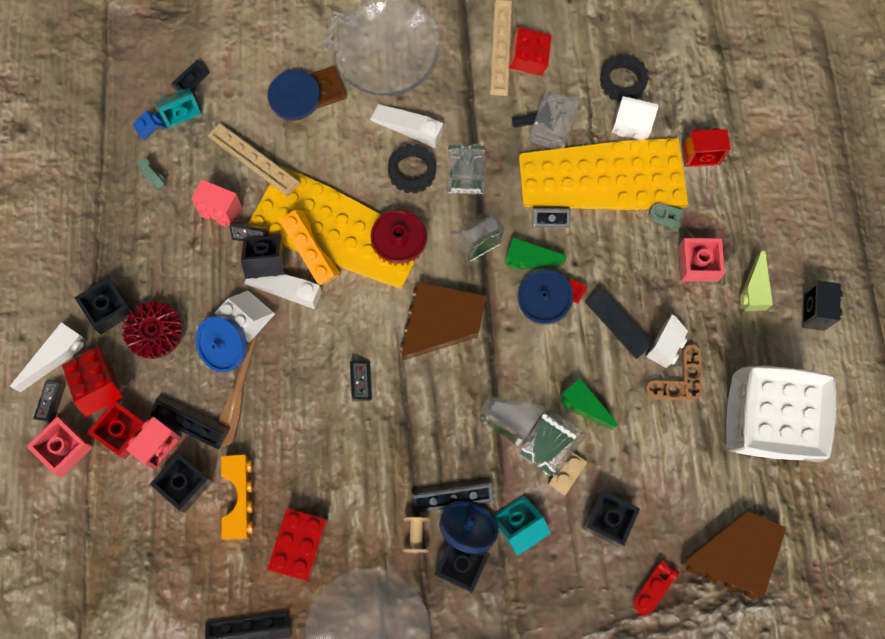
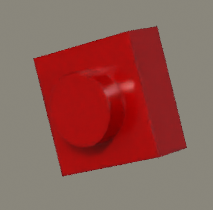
M570 279L569 283L574 296L573 303L579 305L587 290V286Z

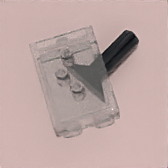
M546 90L538 113L513 117L512 126L517 128L533 125L529 138L530 142L552 149H564L580 101L574 97H566L555 91Z

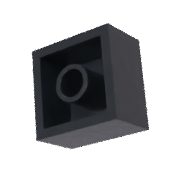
M281 234L243 238L241 264L245 279L284 275L285 248Z
M109 277L74 297L93 329L99 334L110 330L126 320L127 314H131L129 312L132 310L117 285Z
M818 280L803 292L802 328L825 331L840 321L842 318L840 302L843 298L840 283Z
M177 453L150 485L175 508L186 513L213 481L187 458Z
M602 490L596 497L583 530L619 548L623 547L640 508Z
M448 543L434 575L473 593L490 554L487 552L477 554L466 553Z

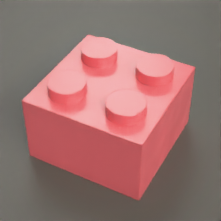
M201 180L191 198L201 217L208 220L210 218L214 219L218 224L225 227L229 226L230 222L236 221L243 209L236 193Z
M683 239L679 245L681 281L718 282L725 275L722 239Z
M56 417L27 446L48 469L61 477H64L93 448L76 430L59 417Z
M153 417L143 424V430L138 436H134L129 441V446L126 450L142 463L156 470L180 441L181 437Z

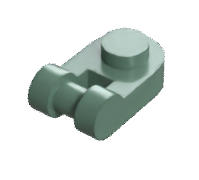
M140 159L138 166L142 175L156 190L159 191L165 187V179L162 175L152 170L147 159Z
M661 203L652 206L649 212L652 221L668 226L672 230L680 229V219L684 215L683 210Z

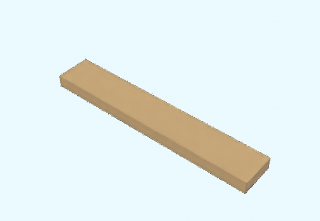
M495 0L490 95L508 96L512 0Z
M221 123L208 134L209 139L287 197L300 185L296 178Z

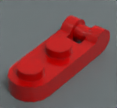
M663 559L659 561L633 600L634 609L640 614H650L679 575V571L669 567L668 563ZM662 571L668 575L665 580L659 576Z

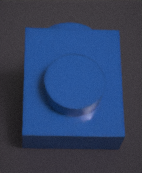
M147 110L133 123L139 137L145 140L157 128L163 130L166 128L163 118L159 113Z

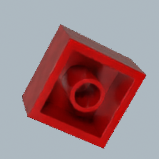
M518 27L512 37L508 68L542 76L549 66L552 35Z
M713 128L711 130L695 129L691 131L681 147L684 167L720 165L731 150L728 129Z
M113 402L87 433L125 460L130 454L126 450L129 446V441L134 436H138L143 430L142 426L145 422L117 402Z

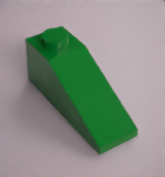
M513 238L505 265H508L513 270L562 266L567 255Z
M581 379L560 395L562 405L573 413L610 430L619 425Z

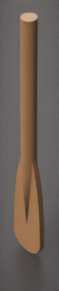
M258 334L250 342H247L246 357L241 364L235 387L225 404L219 423L230 428L221 445L223 447L231 445L235 439L242 405V388Z

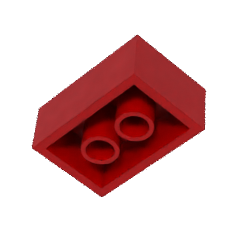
M99 346L87 350L85 353L62 365L73 402L85 417L123 397L111 363Z
M286 508L267 570L310 582L328 521Z

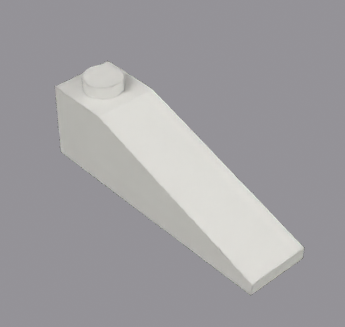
M380 104L377 105L370 118L373 122L433 148H436L443 134V123L424 115Z
M285 274L256 279L250 278L244 282L249 286L312 309L316 308L322 294L320 285Z
M61 322L10 387L22 392L74 356L76 352H79L83 348L86 339Z

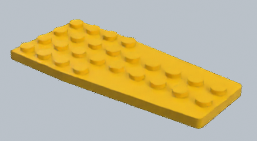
M679 138L618 141L528 152L519 155L522 204L525 207L645 210L651 209L652 206L658 203L675 208H686L688 206Z
M280 165L283 170L296 178L300 185L287 197L270 184L252 215L249 224L270 227L269 235L281 234L284 247L298 252L279 220L294 210H302L312 226V234L317 244L332 259L335 266L396 288H403L415 262L410 261L409 265L404 263V266L401 264L394 266V263L390 265L387 261L383 262L374 253L371 244V229L381 214L329 186Z

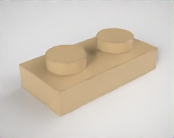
M570 451L548 485L565 496L587 462Z

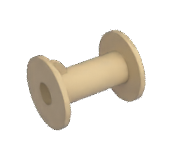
M420 517L403 518V521H410V549H403L402 552H429V550L422 549L423 522L430 521V519Z

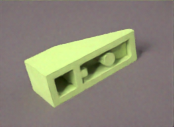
M761 251L755 257L740 296V302L744 307V311H765L773 305L765 251Z

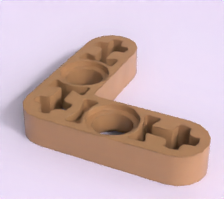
M688 345L682 351V381H651L645 386L646 396L655 400L695 401L701 397L703 392L702 361L699 347ZM692 350L695 356L692 358V363L687 364L691 361V356L687 355V353ZM694 368L697 376L694 378L690 377L687 374V369ZM697 381V383L693 384V390L697 391V393L692 396V393L688 392V390L692 388V382ZM653 385L655 386V389H662L663 385L665 386L664 391H658L655 394H653V391H650V388H652ZM669 386L677 387L678 394L676 396L669 393Z

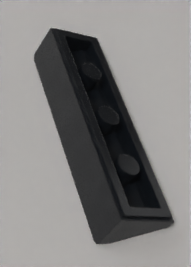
M602 288L586 301L587 306L635 359H638L651 348L652 342Z
M164 395L155 399L150 415L217 450L220 449L230 430L229 427Z
M490 477L411 489L415 513L445 509L446 506L456 501H469L476 504L494 501Z
M289 610L211 621L205 624V639H281L291 637Z

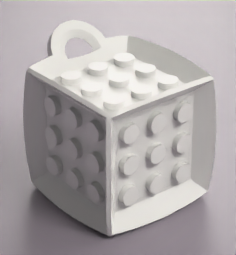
M770 365L740 368L732 376L726 420L728 451L764 458L806 460L811 462H821L828 459L832 449L836 419L835 378L832 375Z

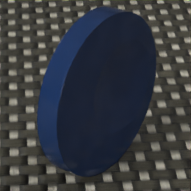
M290 70L279 74L273 79L268 88L267 98L271 109L277 116L285 120L296 121L310 116L317 109L320 102V90L316 80L310 74L300 70Z
M540 270L532 273L522 282L518 291V303L521 311L530 321L536 324L551 325L561 321L568 315L573 305L572 287L569 281L556 271Z
M456 501L449 504L443 510L439 520L440 531L445 540L456 549L466 553L477 554L489 550L494 545L498 536V525L495 518L484 507L473 502Z

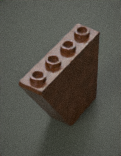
M419 282L418 288L414 287L412 299H415L413 306L410 305L408 316L411 317L410 323H406L404 328L406 340L401 342L399 353H402V359L408 360L478 337L486 296Z
M749 511L743 512L681 561V565L685 566V570L697 575L699 572L704 574L706 580L717 583V581L724 583V587L729 590L736 591L738 589L743 591V595L750 599L756 600V597L764 598L787 527Z

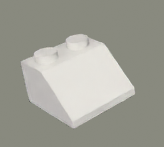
M623 96L615 115L612 133L618 136L632 137L636 140H647L651 133L659 105Z
M249 291L228 298L215 312L216 315H223L233 319L241 327L247 342H250L275 315L274 312Z
M671 315L663 324L646 356L665 368L670 364H675L679 357L677 351L679 348H683L688 340L685 337L688 331L676 316Z

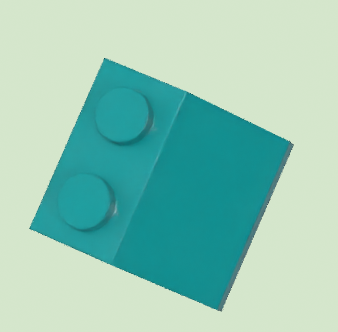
M190 88L180 90L174 95L163 97L155 102L168 128L201 115Z
M522 496L493 515L499 532L517 556L551 534L544 517L525 496Z

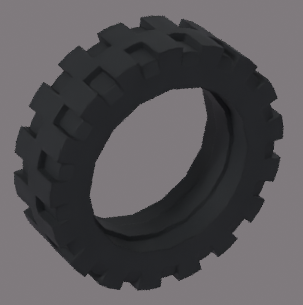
M621 54L618 57H612L610 61L605 63L600 76V87L604 90V94L610 96L611 100H617V102H621L623 96L638 99L643 94L649 80V76H647L648 70L644 67L645 64L640 62L638 58L631 57V55L623 56ZM619 68L628 69L636 75L638 85L631 89H621L612 83L610 73Z
M406 144L404 147L403 145L398 147V150H394L388 160L389 179H391L393 186L396 185V188L400 191L403 190L404 193L413 192V194H416L418 191H425L426 187L432 185V181L436 177V160L433 158L432 152H429L424 146L420 147L419 144ZM407 157H417L426 163L427 172L421 179L415 181L406 180L397 172L398 163Z

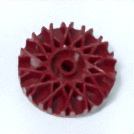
M406 210L386 212L375 221L371 229L370 236L374 253L378 255L379 259H382L383 262H389L390 265L394 263V266H397V264L404 266V263L409 265L410 261L415 262L416 258L419 259L420 254H423L426 248V227L422 220L412 212Z
M153 300L152 303L148 301V304L140 303V307L136 305L137 309L129 311L131 314L126 315L127 321H123L125 326H122L124 330L122 336L127 344L126 346L134 354L145 359H159L169 355L179 345L183 335L182 320L178 313L168 304L163 302L157 303Z

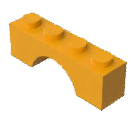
M294 210L279 220L318 285H326L341 275L332 259L317 244L312 234V226L302 210Z
M246 455L221 456V477L231 481L238 493L235 508L231 513L221 518L223 540L250 539V534H253V521H250V513H253V502L249 497V492L253 491L252 480H249V472H252V460H249V457Z

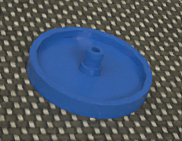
M217 315L205 319L199 325L195 338L196 348L200 358L210 369L217 372H229L243 363L247 353V342L241 327L233 319Z

